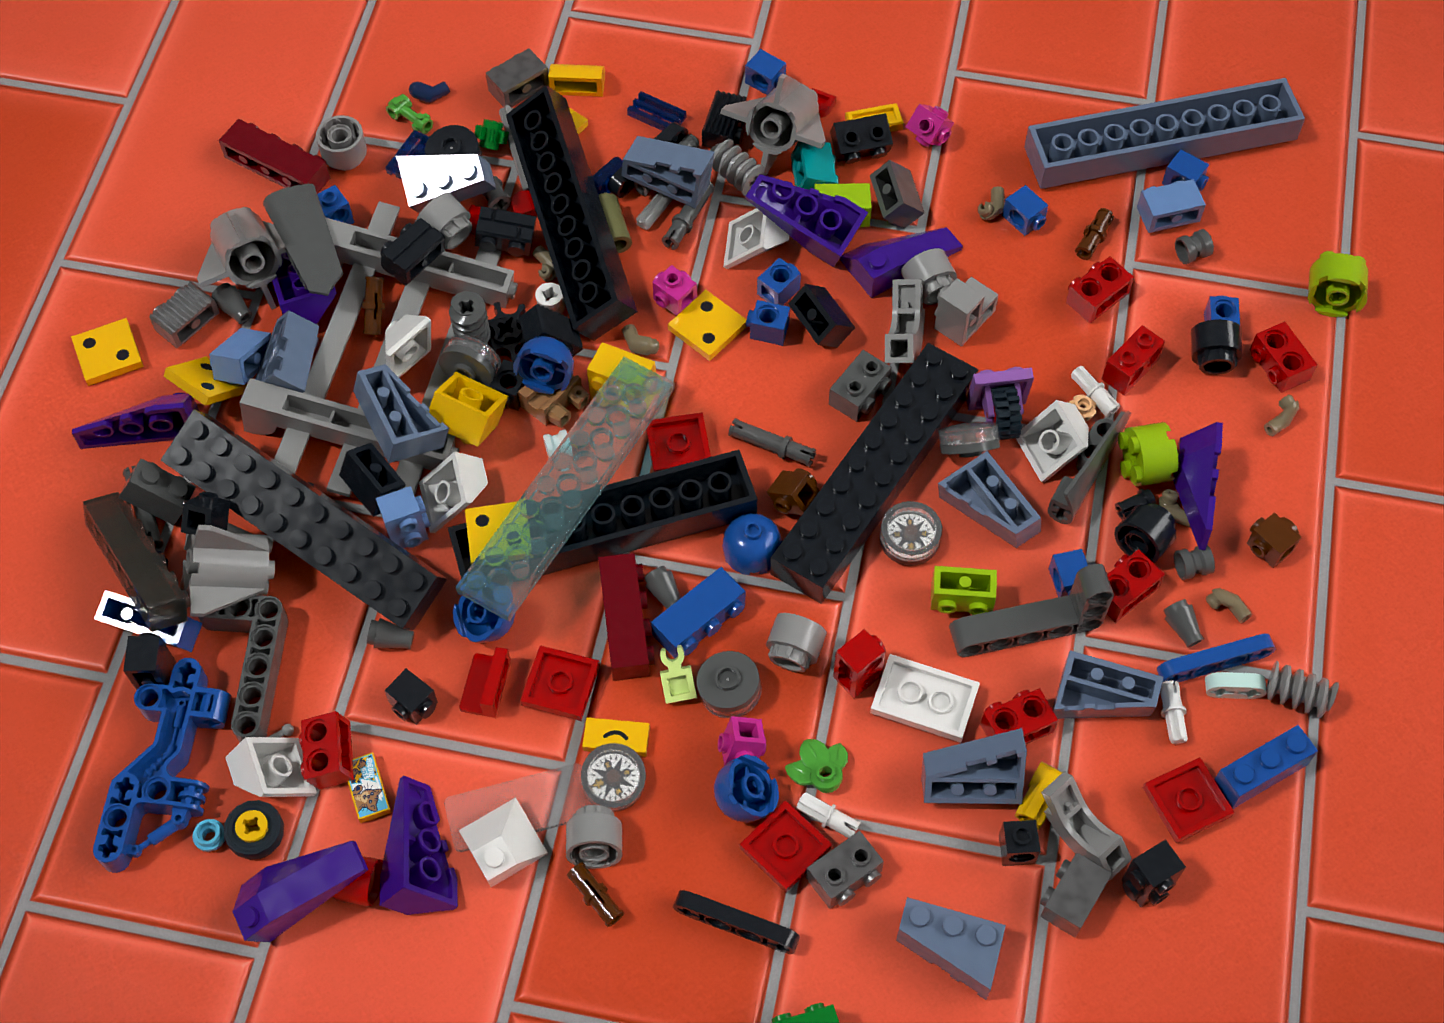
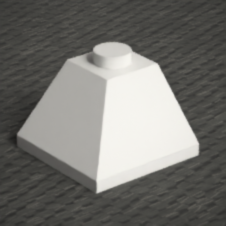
M755 208L729 222L723 267L729 269L788 241L790 235Z
M406 314L399 321H393L386 329V365L400 378L431 351V319L427 316Z
M1056 400L1022 428L1021 435L1016 440L1040 481L1045 483L1088 448L1089 427L1075 404Z
M454 451L419 481L423 503L431 525L429 527L431 533H436L470 505L486 487L488 480L482 458Z
M245 737L225 757L233 784L259 797L315 796L317 794L315 786L306 782L301 774L303 750L299 738Z
M516 797L459 830L490 887L495 886L548 854Z

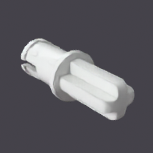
M1083 366L1077 367L1071 373L1072 379L1087 394L1086 396L1096 403L1106 418L1113 415L1120 408V404L1104 388L1105 384L1103 382L1098 383Z
M1162 682L1160 695L1163 709L1161 710V716L1166 718L1169 740L1172 744L1185 743L1188 740L1184 715L1187 711L1181 701L1179 682Z
M804 793L797 803L796 808L821 822V827L825 828V826H828L847 838L855 834L861 823L835 809L837 805L833 804L830 806L809 793Z

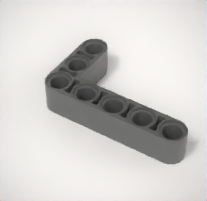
M1092 564L1077 572L1070 594L1067 596L962 617L950 623L949 629L957 655L960 657H969L1087 632L1103 624L1114 593L1104 565Z
M255 595L204 617H198L200 622L203 623L202 626L207 630L249 633L231 722V729L239 743L245 737H267L288 628V616L281 601L273 596ZM246 610L244 615L236 616L239 612ZM277 612L274 617L266 618L269 614ZM272 640L269 645L261 647L263 642ZM266 668L263 674L255 675L258 670ZM261 697L257 703L249 704L253 698ZM255 726L252 732L243 734L246 728Z

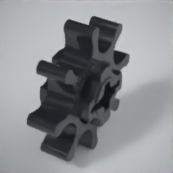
M495 302L494 312L496 316L488 320L491 335L488 343L484 346L491 349L486 355V359L492 366L500 356H507L514 363L516 354L525 343L524 335H522L523 330H521L522 326L520 325L521 321H519L520 316L526 312L525 305L520 304L517 311L513 314H505L501 311L500 302Z

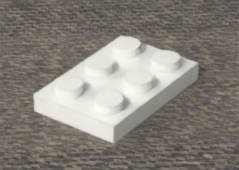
M890 654L870 713L961 743L980 683Z

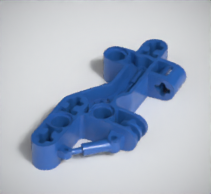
M183 658L179 660L172 670L169 685L145 684L139 687L134 694V702L142 715L148 721L159 722L153 744L122 770L110 784L93 846L95 858L109 872L118 873L125 870L129 866L132 857H140L143 849L151 844L153 846L157 845L177 830L185 829L191 817L203 816L204 809L200 805L205 804L206 797L203 794L209 792L210 786L202 781L178 778L176 775L189 762L197 728L221 729L225 727L232 695L220 689L207 688V675L196 659ZM158 699L154 705L147 706L151 700ZM166 790V794L162 798L154 800L157 793ZM145 814L172 815L169 821L148 834L147 840L136 845L141 821ZM127 818L122 826L115 827L118 820Z

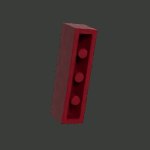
M237 119L219 139L226 159L285 188L313 184L318 194L331 179L327 163L322 157L305 152L298 145H291L283 141L276 134H269L261 130L253 123Z
M635 553L598 557L613 681L650 677L649 665H655L653 646L647 647L646 637H651L649 618L643 619L642 609H648L646 590H639V582H644L642 563L636 564Z

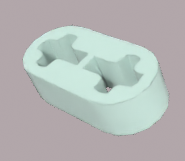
M1216 672L1205 677L1206 694L1210 697L1256 699L1265 696L1267 693L1265 677L1261 674Z

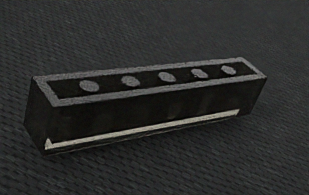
M119 492L83 501L86 527L150 632L188 621L187 608L190 607L188 593L185 589L181 590L179 588L176 574L174 571L169 572L167 569L166 560L162 553L158 554L156 552L152 537L145 535L142 521L135 519L131 504L118 498Z

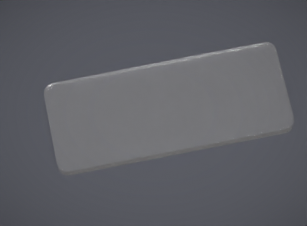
M575 763L447 797L444 805L455 850L457 852L469 850L459 832L460 829L515 797L536 832L566 825L579 808L592 805L582 790V766Z

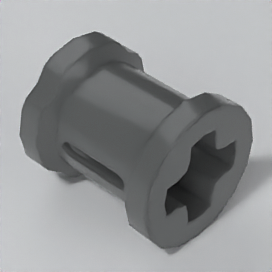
M493 176L496 189L482 195L488 201V208L505 211L511 205L512 199L503 191L502 181L498 177Z

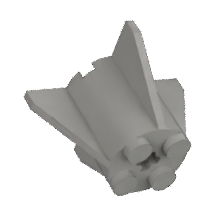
M786 74L779 76L777 87L766 97L725 105L721 109L720 114L746 123L747 135H751V138L754 140L753 145L763 152L761 165L764 167V172L762 175L766 176L778 154L787 151L797 141L820 149L825 145L826 139L819 116L817 93Z
M248 207L232 209L218 216L210 224L211 244L197 276L200 287L203 288L229 277L233 283L246 285L247 288L254 289L260 287L271 310L277 308L266 284L270 283L277 276L276 271L279 265L281 267L282 264L281 254L285 253L286 250L274 224L262 221L259 215Z
M228 523L226 531L212 525H198L195 535L186 534L184 550H187L186 560H183V575L177 592L178 597L189 595L190 616L204 617L255 595H267L269 579H273L275 574V562L269 560V553L272 552L273 538L268 535L252 534Z

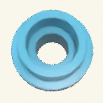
M215 819L199 822L192 835L196 847L205 852H211L220 848L225 841L222 823ZM210 832H214L215 837L206 841L205 836Z

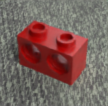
M1109 256L1101 263L1098 261L1093 264L1088 273L1082 278L1076 277L1070 283L1066 303L1085 320L1092 323L1130 293L1134 276Z
M1285 321L1257 333L1249 349L1252 358L1262 366L1267 373L1269 381L1276 385L1281 393L1310 381L1318 365Z
M1141 325L1107 360L1101 380L1122 395H1125L1159 360L1165 340Z
M1139 549L1130 556L1128 554L1123 555L1115 563V568L1107 573L1112 590L1120 594L1113 596L1107 615L1115 623L1160 587L1165 576ZM1131 572L1138 573L1141 578L1132 576Z
M863 629L836 651L833 677L854 699L882 677L886 653L883 642L876 635L871 636Z
M1039 688L1032 692L1023 690L1017 693L1012 698L1013 700L1006 703L995 702L989 705L984 710L985 712H983L980 722L987 737L1022 728L1025 744H1028L1053 733L1058 719ZM1033 710L1038 714V717H1029L1024 711ZM1005 722L1010 726V729H1001L996 723Z
M336 711L301 720L302 732L299 735V742L303 750L301 774L304 780L319 790L354 780L350 721Z

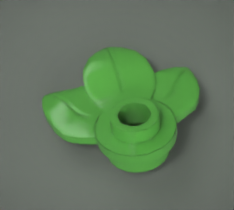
M804 740L800 746L801 760L785 766L787 775L799 785H813L823 793L834 792L839 788L843 780L842 769L848 763V753L845 747L838 743L827 748L819 740Z

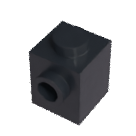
M202 492L199 496L184 502L181 532L195 535L198 525H212L226 531L230 501L218 498V495L215 493Z
M407 668L384 690L389 703L393 706L391 708L393 712L404 721L409 718L416 725L423 718H428L434 712L438 703L434 690Z

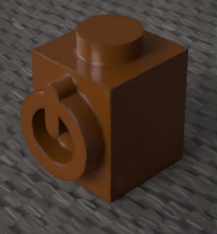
M796 468L794 472L782 470L768 489L767 494L773 500V505L779 512L802 515L820 490L816 486V479L808 471Z
M1274 512L1266 520L1261 517L1251 526L1250 531L1252 534L1247 544L1256 556L1263 558L1274 568L1295 550L1301 536L1296 525L1291 520L1285 517L1280 518Z

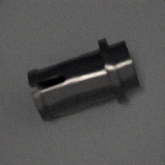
M1140 489L1136 495L1115 503V509H1121L1117 514L1123 520L1134 507L1156 504V500L1149 489Z

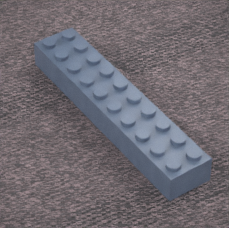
M1281 78L1028 126L1024 148L1039 187L1042 189L1170 164L1180 149L1199 159L1297 140L1305 117L1287 79Z

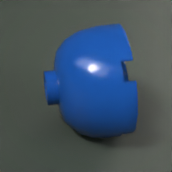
M539 336L524 343L515 358L513 369L516 376L519 373L523 378L522 383L526 387L536 392L553 394L555 389L562 388L561 391H563L569 385L573 375L574 360L569 348L561 341L547 336Z
M750 513L739 516L729 524L724 533L722 548L725 561L733 570L744 575H750V572L764 574L770 571L771 557L783 541L779 528L771 519L761 514Z
M476 580L469 582L460 590L458 595L462 596L459 599V604H454L453 619L456 629L462 637H467L472 642L487 643L499 640L509 632L514 623L516 612L515 603L506 589L496 583Z
M746 754L729 761L718 772L713 786L714 797L721 811L732 820L746 823L766 817L777 807L779 799L778 784L775 778L770 779L769 774L766 772L770 768L765 762L756 756Z

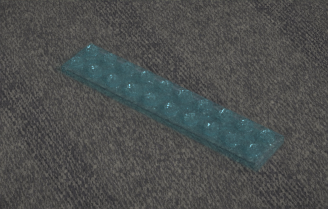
M623 357L456 585L457 593L501 618L510 621L675 389V383Z

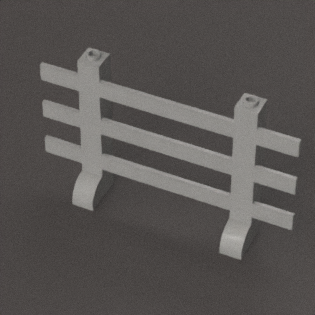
M380 201L368 229L325 217L341 268L344 263L353 266L310 369L305 392H297L250 378L240 400L244 431L268 435L275 432L277 427L286 429L274 460L294 474L310 436L343 445L326 489L329 492L350 497L352 490L339 476L346 451L372 443L379 453L385 457L360 404L358 408L325 399L360 313L362 302L365 300V276H374L375 272L392 276L381 266L380 251L387 241L397 239V237L390 235L399 215L400 207ZM479 247L475 259L444 251L408 285H405L391 323L395 320L399 321L406 314L419 316L430 287L452 294L472 291L478 293L485 303L494 305L495 302H500L501 307L506 308L509 298L514 299L518 283L514 282V270L497 266L502 251L499 250L488 252ZM452 323L448 330L440 355L446 347L450 345H457L453 333ZM385 339L374 367L386 364ZM439 357L422 403L428 408L430 407L434 392L449 379L440 368ZM447 434L443 448L399 460L396 473L405 482L404 488L411 486L413 493H415L423 468L433 470L454 451L459 452V448L455 447L454 435Z

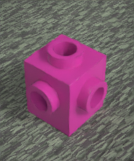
M919 104L905 127L917 135L915 139L922 145L927 147L930 145L941 146L950 137L954 122L947 118L949 114L938 106L933 108L930 105Z
M673 265L664 272L658 273L652 282L653 299L661 308H667L676 316L697 298V283L685 271H679Z
M730 717L725 732L720 733L718 738V751L722 752L724 766L729 761L746 754L756 756L757 758L764 756L766 738L764 736L762 719Z

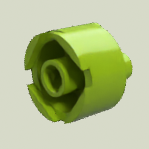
M1332 251L1323 252L1320 258L1312 264L1309 271V304L1312 303L1315 306V311L1319 314L1329 317H1345L1350 311L1356 309V312L1363 309L1368 298V268L1366 260L1361 256L1334 253Z
M1165 422L1129 427L1124 432L1118 433V444L1123 451L1124 459L1120 463L1121 474L1124 479L1129 478L1135 486L1168 482L1175 479L1171 474L1178 471V451L1175 439H1169L1166 432L1171 431V429Z

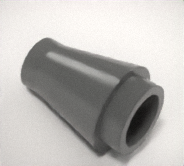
M223 283L213 291L211 297L215 300L217 307L235 319L239 324H244L251 318L252 312L248 309L236 286Z
M660 566L645 576L644 579L647 583L645 587L666 609L681 598L672 571L667 570L665 566Z
M1186 599L1180 600L1163 610L1166 615L1164 619L1184 641L1187 648L1204 640L1192 604L1189 605Z
M381 618L379 621L371 620L367 644L374 645V648L411 649L414 631L402 629Z

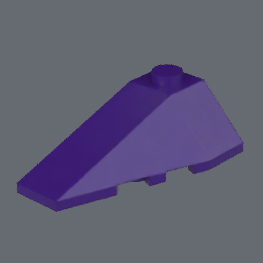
M759 174L745 196L748 202L800 245L832 267L838 262L868 214L866 210L845 197L819 193V190L813 188L808 190L793 186L791 182Z
M945 227L863 244L842 255L840 261L866 293L873 298L892 288L893 280L904 279L901 274L902 267L919 253L940 248L949 257L962 250L963 245Z
M282 253L281 267L279 265L276 271L277 276L272 280L282 314L289 310L317 325L337 294L335 286L328 296L310 293L304 288L287 253Z
M188 393L160 396L72 429V435L80 449L171 441L175 439L194 409L199 411L195 399Z
M1219 422L1181 437L1177 446L1178 471L1173 473V477H1175L1173 482L1199 550H1206L1213 528L1216 502L1214 492L1219 475V469H1216L1218 456L1221 454L1223 423Z
M404 775L399 780L380 873V906L405 915L454 910L458 907L457 876L455 869L449 868L445 852L449 849L446 840H441L437 823L440 821L430 785Z
M349 841L267 866L242 884L233 914L244 941L271 942L368 871L356 841Z

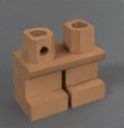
M572 375L570 383L565 390L561 391L562 388L555 389L553 394L536 392L526 386L518 391L521 408L547 426L552 422L560 428L565 426L571 418V412L566 408L573 404L579 410L583 409L589 404L590 397L589 393L582 387L581 377L577 375Z

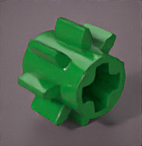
M484 119L483 125H476L474 134L476 138L480 139L479 146L499 150L500 144H507L509 132L503 130L504 123Z

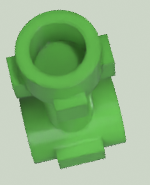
M401 94L388 102L386 111L393 119L397 120L404 116L413 123V130L416 132L420 131L423 134L428 133L432 129L433 121L431 117L426 113L421 114L411 109L412 103L406 95Z

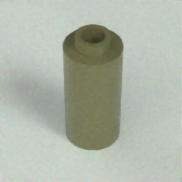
M599 194L617 252H625L631 247L632 240L618 198L614 194Z

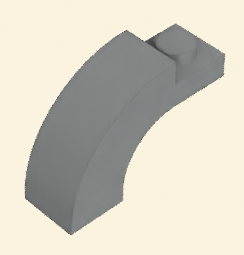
M922 279L893 280L892 322L889 333L885 334V363H914L920 355L925 323Z
M1063 772L1041 792L1048 806L1044 813L1059 836L1075 854L1079 853L1111 872L1112 875L1109 881L1132 860L1122 836L1108 829L1091 812L1072 775Z

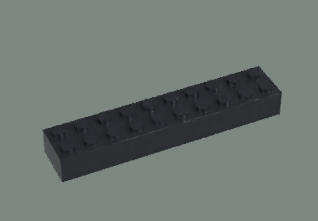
M545 85L507 113L506 118L573 330L595 341L638 311L567 100L555 90Z
M928 343L772 555L770 574L822 604L965 403L973 374H977L979 369Z
M194 409L161 458L162 462L205 492L215 493L218 495V498L229 500V508L402 629L414 630L447 581L446 577L206 413Z
M740 449L527 506L534 559L472 568L466 523L448 527L463 586L476 580L506 586L597 561L598 557L619 555L728 525L739 516L750 513L757 514L758 499Z

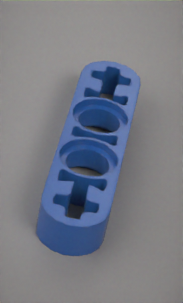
M1259 634L1168 660L1157 667V672L1159 676L1164 677L1163 682H1182L1263 659L1274 653L1276 647L1269 634Z

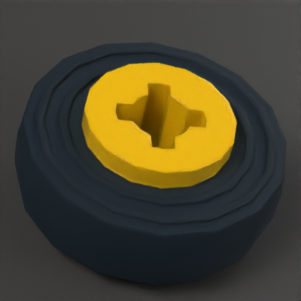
M260 800L247 801L236 806L229 813L224 824V838L228 847L237 856L249 860L261 859L270 855L280 845L284 836V823L279 812L271 804Z

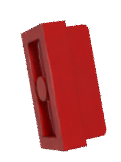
M496 647L493 656L480 653L474 654L459 705L461 712L496 718L511 664L508 649Z

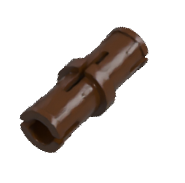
M1100 208L1092 223L1084 229V236L1075 249V253H1077L1076 255L1083 260L1091 259L1096 247L1104 241L1106 230L1114 220V215H1112L1113 213L1110 210Z
M365 276V302H362V308H365L363 333L381 335L382 309H385V303H382L384 277Z
M583 862L577 864L568 872L567 877L571 879L582 893L585 904L594 908L607 927L614 925L622 918L624 912L618 908L606 893L608 888L603 883H598Z

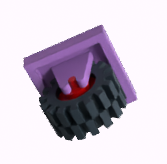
M1012 367L1005 371L983 370L973 374L966 400L968 411L983 409L986 422L989 423V426L991 425L990 431L992 436L999 437V440L1019 438L1021 435L1022 414H1024L1023 405L1026 404L1034 380L1032 368Z

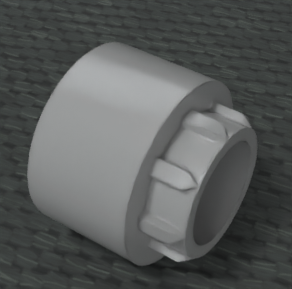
M339 115L330 117L319 125L316 131V140L321 157L328 166L346 171L355 168L363 161L367 154V145L362 126L356 119Z
M450 192L443 193L430 201L416 219L417 221L419 218H422L432 228L437 229L444 235L445 249L457 247L472 231V224L469 221L470 213Z
M940 248L919 253L911 258L901 270L904 279H922L923 303L927 305L938 303L937 296L940 290L945 285L950 286L957 278V274L945 251Z
M779 613L775 618L766 643L767 648L770 650L768 656L774 664L793 672H804L809 668V665L817 662L827 632L821 625L803 616Z
M587 805L579 808L572 818L569 819L566 824V858L571 864L576 866L583 862L587 869L610 867L621 860L622 822L614 816V812L610 808L602 805Z

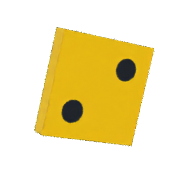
M705 289L668 323V330L707 360L711 361L746 328L747 319Z
M127 318L71 336L88 386L144 367Z
M207 356L166 367L164 377L205 406L242 395L247 384H229L225 381L214 380L210 358Z
M526 500L465 509L472 568L534 559Z

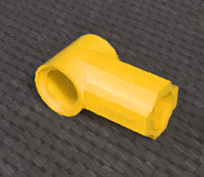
M1041 761L1028 785L1030 788L1014 817L1019 821L1036 820L1037 830H1039L1047 818L1044 811L1048 808L1041 792L1063 772Z

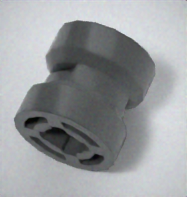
M1201 229L1194 232L1190 237L1185 235L1175 240V251L1183 264H1189L1194 262L1197 257L1205 258L1211 256L1214 252V245L1210 234L1206 230Z
M1208 545L1206 550H1199L1198 546H1196L1191 551L1182 549L1174 553L1175 568L1182 580L1191 579L1195 574L1208 575L1215 571L1214 556Z

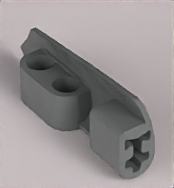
M313 184L296 185L269 194L264 199L263 206L280 235L289 260L304 288L312 294L328 296L342 277L343 271L315 186Z
M1121 411L1115 421L1100 419L1093 424L1088 436V448L1080 453L1077 458L1076 468L1079 472L1074 479L1064 476L1050 500L1048 514L1051 518L1062 524H1070L1073 521L1097 475L1102 471L1118 441V433L1123 432L1132 412Z

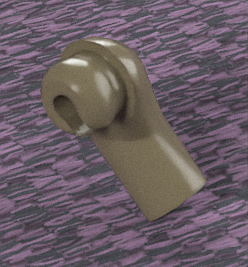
M1000 186L993 187L991 189V202L986 201L984 206L982 203L978 206V213L982 219L992 220L1003 212L1005 204L1004 188Z
M540 245L534 249L533 256L542 263L541 270L538 271L539 276L544 281L550 282L557 276L549 251Z
M628 324L622 328V333L631 352L641 355L656 354L660 345L656 339L639 335L633 324Z
M1287 395L1279 401L1278 404L1284 411L1264 425L1268 435H1276L1292 422L1299 410L1298 400L1295 401L1292 395Z
M1171 489L1165 490L1159 498V505L1171 513L1175 523L1190 527L1185 511L1180 508L1177 502L1178 493Z
M1216 588L1212 590L1213 593L1206 597V601L1212 609H1219L1223 604L1229 608L1240 623L1245 622L1253 615L1240 597L1232 592Z

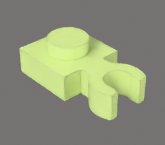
M681 645L677 646L678 656L675 659L667 657L665 648H662L660 652L662 663L668 667V670L660 671L666 704L697 698L691 665L683 667L681 665L684 660V649Z

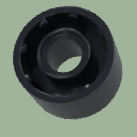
M1215 319L1198 323L1191 329L1192 361L1199 365V369L1202 372L1213 375L1225 374L1237 366V362L1243 356L1242 329L1239 324L1230 320Z
M1138 505L1115 528L1114 535L1118 546L1125 554L1130 556L1139 549L1155 563L1174 543L1176 539V523L1171 513L1160 505Z

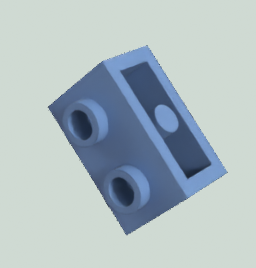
M1194 179L1176 181L1159 187L1152 186L1142 190L1137 209L1148 233L1200 222L1206 204Z
M240 328L209 354L214 380L225 381L229 384L245 385L250 378H253L258 373L271 333Z
M411 486L376 498L390 540L400 547L406 548L418 546L422 541L429 539L426 528L431 525L426 514V508L421 495L415 497Z

